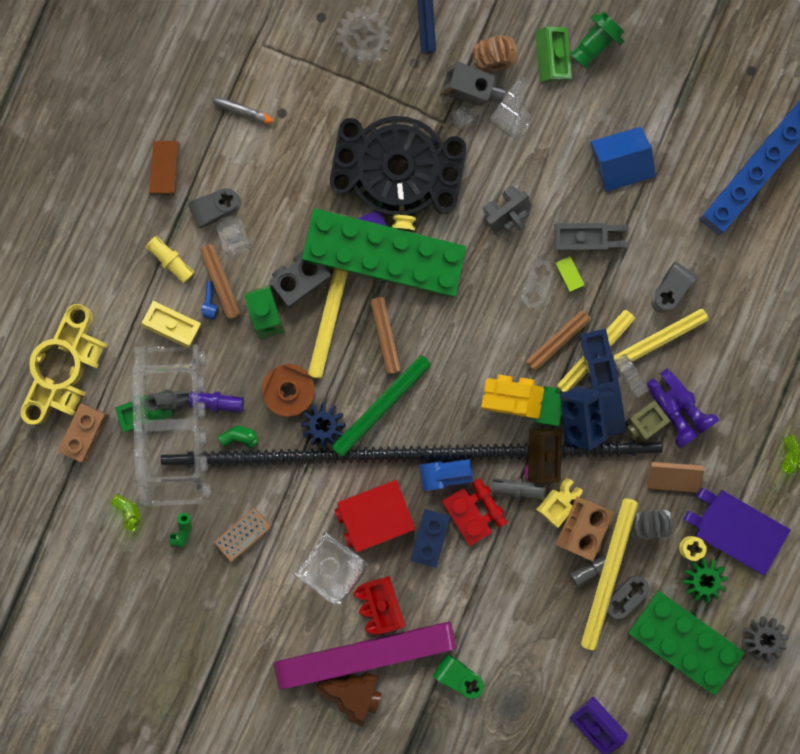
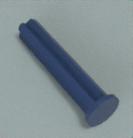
M417 0L421 52L423 54H432L436 52L433 0Z

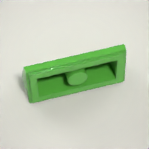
M546 26L537 30L536 44L540 82L571 80L568 28Z

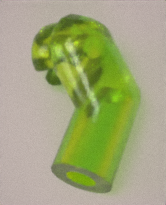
M794 433L783 438L788 450L782 463V469L786 473H795L800 467V444Z

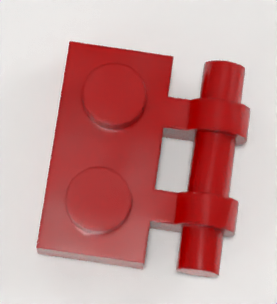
M480 478L471 483L476 491L474 494L469 496L463 487L442 500V503L469 546L492 533L487 525L491 520L495 521L498 528L508 523L503 516L504 511L502 507L497 506L490 495V488L488 485L485 486ZM480 499L488 510V513L483 516L474 504Z

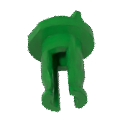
M604 11L599 15L593 13L590 18L595 24L589 29L590 32L581 40L578 47L569 53L585 69L588 68L592 60L596 59L606 47L609 48L613 42L619 46L625 42L621 37L624 30Z

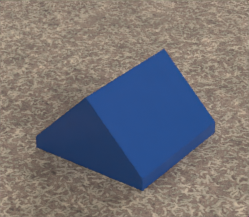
M641 127L590 142L605 192L656 177L652 147Z

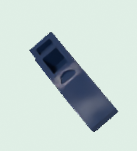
M606 329L579 334L590 383L589 389L602 392L607 436L625 433L626 424L621 391Z

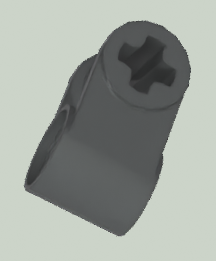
M223 188L189 202L188 207L197 227L203 228L236 212L240 207L241 200L236 192L229 188ZM225 195L234 198L230 201V207L222 204L225 201Z
M675 261L651 298L653 308L658 312H668L675 308L683 295L690 289L697 275ZM667 294L669 296L668 302L670 303L663 305L661 303L663 300L661 296Z

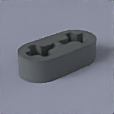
M636 575L626 579L612 594L607 613L616 619L626 617L648 594L649 585L647 581ZM641 581L642 585L640 588L643 591L640 594L634 592L629 597L627 594L632 590L630 584ZM625 597L627 600L622 605L624 611L622 613L619 611L613 613L614 606L612 602H620Z

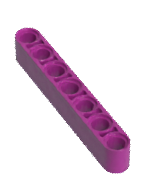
M444 622L274 662L273 666L278 688L286 689L456 649L457 645L452 623Z

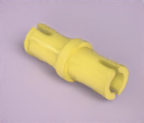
M157 235L145 246L146 249L158 258L162 263L161 266L164 269L168 268L183 284L195 273L178 257L179 253L172 251Z

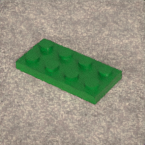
M659 590L656 591L627 632L714 696L745 654L736 645Z

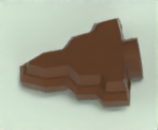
M364 673L362 676L350 675L344 680L335 677L321 680L316 688L327 700L336 702L339 711L349 715L350 722L362 727L368 712L376 713L382 694L375 691L379 675Z

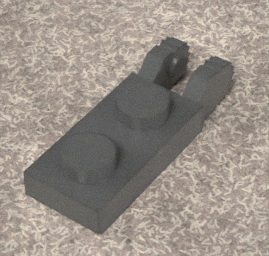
M607 223L554 224V251H598L628 248V242L623 240L608 241V232H628V226L607 225Z

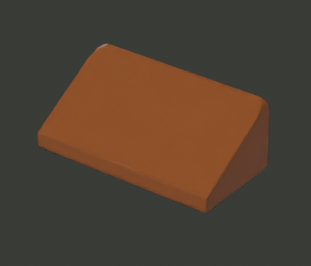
M154 141L149 187L150 194L176 196L180 151L179 141Z

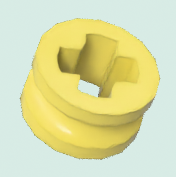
M393 215L395 224L392 225V228L409 232L415 231L413 222L416 221V217Z

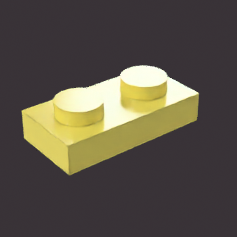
M153 301L141 323V327L189 349L201 327V323Z

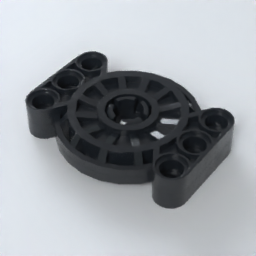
M407 116L382 118L368 125L364 130L357 119L347 118L340 123L330 174V187L332 192L340 197L347 196L354 190L366 206L387 216L413 215L426 209L432 203L438 213L447 215L452 213L457 205L466 155V143L458 136H451L442 143L439 136L429 126ZM397 122L409 123L414 126L412 127L406 124H397ZM392 123V125L383 126L378 130L376 129L377 127L383 124ZM348 126H354L358 129V134L353 138L346 137L343 133L344 129ZM419 128L426 131L432 138L429 139ZM451 144H457L461 147L462 152L457 156H452L448 153L447 147ZM345 151L351 152L354 156L353 160L347 164L339 160L340 154ZM398 156H401L408 164L407 171L401 175H395L388 169V164ZM448 169L454 170L457 174V179L448 182L443 178V172ZM339 177H345L349 180V185L345 189H338L334 185L335 180ZM361 183L362 187L358 189L357 186ZM368 194L372 200L377 202V205L368 201L364 195ZM442 195H448L452 198L453 204L448 208L441 207L438 203V198ZM417 203L421 204L420 206L414 209L405 211L406 207H411ZM382 207L399 208V211H389Z

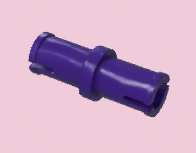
M191 391L189 407L212 409V412L218 413L220 410L242 414L244 397L221 395V392L216 391L214 394Z

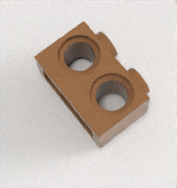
M80 403L58 452L81 463H87L109 415L87 404Z
M576 496L556 545L593 561L601 549V542L606 531L611 526L614 512ZM594 513V519L590 522V517ZM584 537V542L579 547V542Z

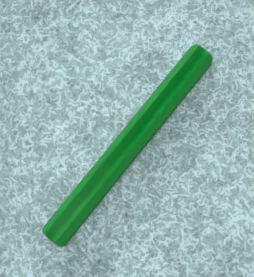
M422 355L419 356L333 444V450L343 457L431 367L429 360Z

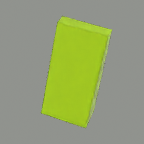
M571 256L555 263L569 293L585 285Z

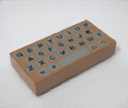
M254 507L214 543L232 562L267 532L271 526Z

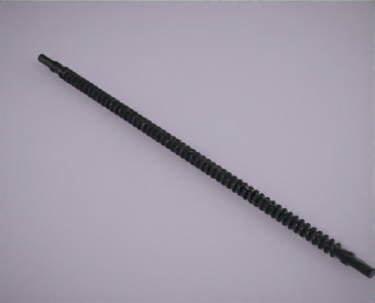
M630 440L628 443L616 441V444H612V441H609L608 444L603 442L589 451L571 444L566 445V442H563L561 455H563V458H566L567 455H570L571 458H574V455H578L581 458L583 454L587 458L590 454H593L594 457H597V454H601V457H604L605 454H609V457H612L613 454H616L617 457L620 454L636 456V453H662L663 444L662 442L636 443L635 440ZM503 443L501 447H498L497 444H494V447H490L489 444L486 447H482V444H479L478 447H475L474 444L471 447H467L464 444L462 448L459 445H456L455 448H452L451 445H448V448H444L443 445L440 448H436L435 445H433V448H429L426 445L424 449L421 446H418L417 449H414L413 446H410V449H406L405 446L402 449H398L397 446L394 449H390L388 446L385 450L382 447H379V450H375V447H372L371 450H368L367 447H364V450H360L357 447L356 450L351 448L343 457L339 456L334 450L329 451V448H326V451H322L321 448L318 451H314L313 448L310 451H306L304 448L302 452L298 449H295V452H291V449H288L287 452H284L283 449H280V452H276L275 449L272 452H268L265 449L263 453L259 449L256 453H253V450H249V453H245V450H242L241 453H238L237 450H234V453H230L227 450L225 454L221 450L218 454H215L214 451H211V454H207V451H204L203 454L187 451V454L161 455V465H187V467H194L195 465L203 464L204 467H207V464H211L214 467L215 464H219L221 467L223 463H226L227 466H230V463H234L235 466L238 463H242V466H245L246 463H249L250 466L253 463H257L260 466L262 462L265 465H268L269 462H272L273 465H276V462H280L281 465L284 462H288V465H291V462H295L298 465L300 461L303 464H306L307 461H310L311 464H314V461H318L319 464L322 461H326L327 464L330 461H334V464H336L339 460L341 463H345L346 460L349 463H352L353 460H356L357 463H360V460H364L365 463L368 460H372L373 463H375V460H379L382 463L384 459L387 462H390L391 459H395V462H398V459H402L403 462L406 459H410L411 462L414 459H418L420 462L423 458L426 461H429V458H433V461H436L437 458H440L441 461H444V458H448L449 461L452 458H456L459 461L461 457L464 460H467L468 457H471L472 460L475 457H479V460H482L483 457H486L487 460H490V457H494L495 460L498 457H502L504 460L506 456H509L510 459H513V456H517V459L525 456V459H528L529 446L528 443H525L524 446H520V443H517V446H513L512 443L509 446H505Z

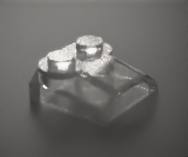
M324 532L322 534L323 537L294 575L332 604L339 606L348 598L364 575L368 562L330 534Z

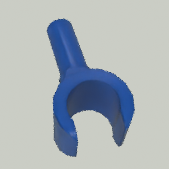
M207 281L206 298L201 311L205 318L214 320L218 306L211 304L213 282Z

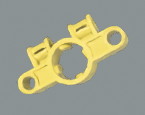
M74 304L70 306L65 312L54 338L39 344L31 355L30 371L35 380L21 408V417L27 424H43L49 418L53 407L74 416L81 397L86 395L85 391L74 387V385L83 375L84 363L98 368L99 364L97 362L103 349L107 348L108 344L87 335L93 321V314L90 309L83 305ZM78 310H83L85 320L80 324H76L73 320L74 313ZM54 346H58L59 349L68 353L71 352L75 361V367L72 366L69 373L70 378L60 384H54L55 381L47 377L44 379L40 371V363L46 357L45 351ZM33 406H38L41 410V415L37 420L31 419L29 411Z

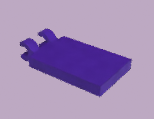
M701 488L695 497L708 503L709 506L702 517L687 510L683 520L698 528L695 534L696 537L765 576L791 529L723 490H720L716 496L707 489Z

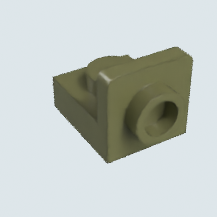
M655 400L625 420L627 433L632 439H637L639 442L648 439L670 422Z

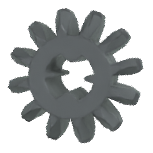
M667 510L636 512L630 537L634 540L669 537L672 534L673 527L670 512Z
M765 616L760 617V625L752 619L750 623L753 629L745 627L743 630L745 633L750 634V637L742 638L743 643L750 644L745 651L748 654L754 652L753 658L756 660L761 659L763 655L764 661L770 662L771 654L777 659L780 658V654L777 651L778 648L784 651L787 649L785 645L781 644V641L789 639L788 635L780 634L785 629L784 625L776 626L777 619L771 618L767 622ZM762 634L770 635V638H767L770 640L767 645L762 642L760 643V640H763L760 638Z

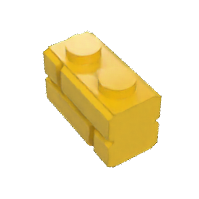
M497 374V379H486L485 395H483L481 405L483 410L536 419L540 417L542 406L540 403L543 400L544 389L543 387L536 386L535 380L519 378V382H512L513 377Z

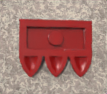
M390 575L368 581L356 588L353 596L361 600H368V602L361 606L359 613L365 617L374 618L366 624L364 628L366 632L379 635L406 626Z

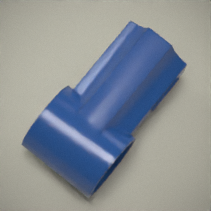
M470 459L419 465L423 491L446 488L447 485L474 482Z

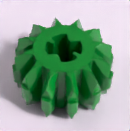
M700 558V567L695 561L690 562L694 570L685 569L684 573L689 575L690 579L682 580V584L691 585L686 589V594L690 595L695 592L693 600L697 602L701 599L702 595L705 603H710V594L714 599H720L716 591L719 589L726 592L727 590L726 587L720 585V582L728 581V577L719 576L724 572L725 568L720 566L715 569L717 561L713 559L709 562L708 566L706 558ZM702 575L710 576L711 580H708L710 582L708 586L700 585L699 581H703L700 579Z

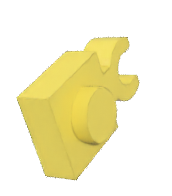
M568 478L562 481L560 492L552 489L536 509L557 528L569 515L572 508L570 501L576 499V496L580 497L583 491L581 488L575 487L570 492L569 488L573 481Z

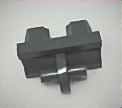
M510 186L502 194L507 202L505 205L499 208L494 201H490L482 208L490 229L496 234L504 227L508 232L515 226L520 231L524 230L525 226L522 221L529 216L526 210L532 207V204L528 199L529 195L524 190L520 192L514 186Z

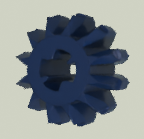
M321 403V412H318L317 407L312 405L311 410L315 415L312 416L305 412L303 416L310 419V423H301V427H310V430L306 431L303 436L306 438L314 434L315 436L310 442L312 445H315L318 438H321L320 445L322 448L326 446L325 438H328L331 445H333L336 441L332 435L335 434L339 438L343 435L341 432L336 431L337 427H346L345 423L336 422V420L344 416L343 413L333 416L332 414L336 410L334 405L331 406L329 412H326V403ZM320 418L324 421H330L331 426H327L330 428L327 432H324L322 429L317 430L316 424L319 425L317 421Z

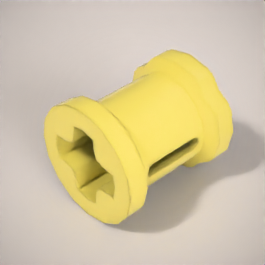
M687 536L681 540L679 551L684 558L697 561L705 556L706 545L698 537ZM694 543L698 547V551L691 554V551L687 550V546Z

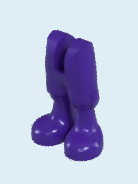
M666 368L660 375L666 386L670 388V391L665 393L654 378L645 384L653 399L669 420L673 422L677 431L675 444L680 449L698 436L694 429L684 420L680 409L687 413L700 434L720 420L715 414L706 415L694 405L696 403L694 393L688 391L680 380Z

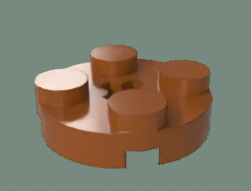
M285 364L272 369L263 381L262 394L268 408L278 415L285 417L300 415L313 402L315 396L314 381L308 372L298 365ZM289 383L294 384L295 395H289L288 398H285L284 391L281 390L282 386H288Z

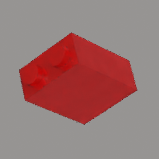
M397 479L337 502L338 508L334 509L339 523H345L348 532L344 534L349 549L354 547L356 552L416 530Z

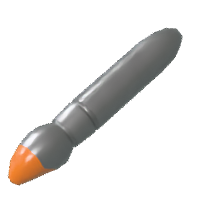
M221 97L212 99L216 106L238 115L255 119L260 124L273 123V119L262 111H256Z

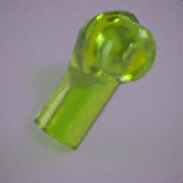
M116 493L110 505L123 512L124 528L128 531H134L141 521L139 508L136 503Z

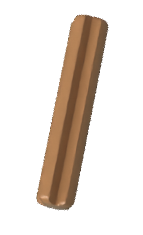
M212 244L200 248V252L228 319L236 318L241 312L216 250Z
M377 297L371 300V307L386 371L388 374L400 372L401 369L385 300L383 297Z
M583 310L576 314L527 359L526 363L534 371L540 368L590 322L589 315Z

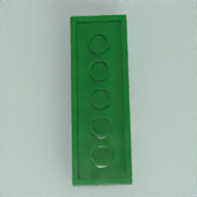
M313 208L301 261L454 298L457 293L466 246Z

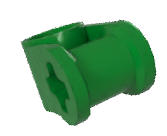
M447 653L432 675L445 686L454 689L469 699L479 697L484 690L482 678ZM473 679L477 680L476 686L479 689L477 691L472 689L471 692H468L465 682H472Z

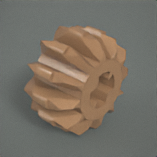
M497 35L477 43L474 46L473 59L477 69L486 73L502 72V70L509 69L517 63L518 50L513 38H509L506 35L502 37Z

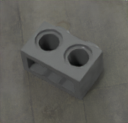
M303 251L293 258L295 263L286 268L283 265L271 274L273 276V279L270 280L271 284L289 308L332 278L328 270L320 265H317V272L313 276L304 275L303 267L308 262L301 261ZM287 278H292L296 281V287L291 292H286L281 287L282 282Z

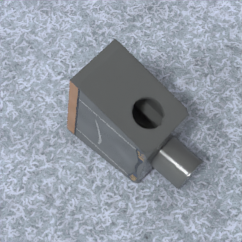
M456 62L448 68L440 94L482 106L488 100L501 104L506 89L493 85L494 75Z

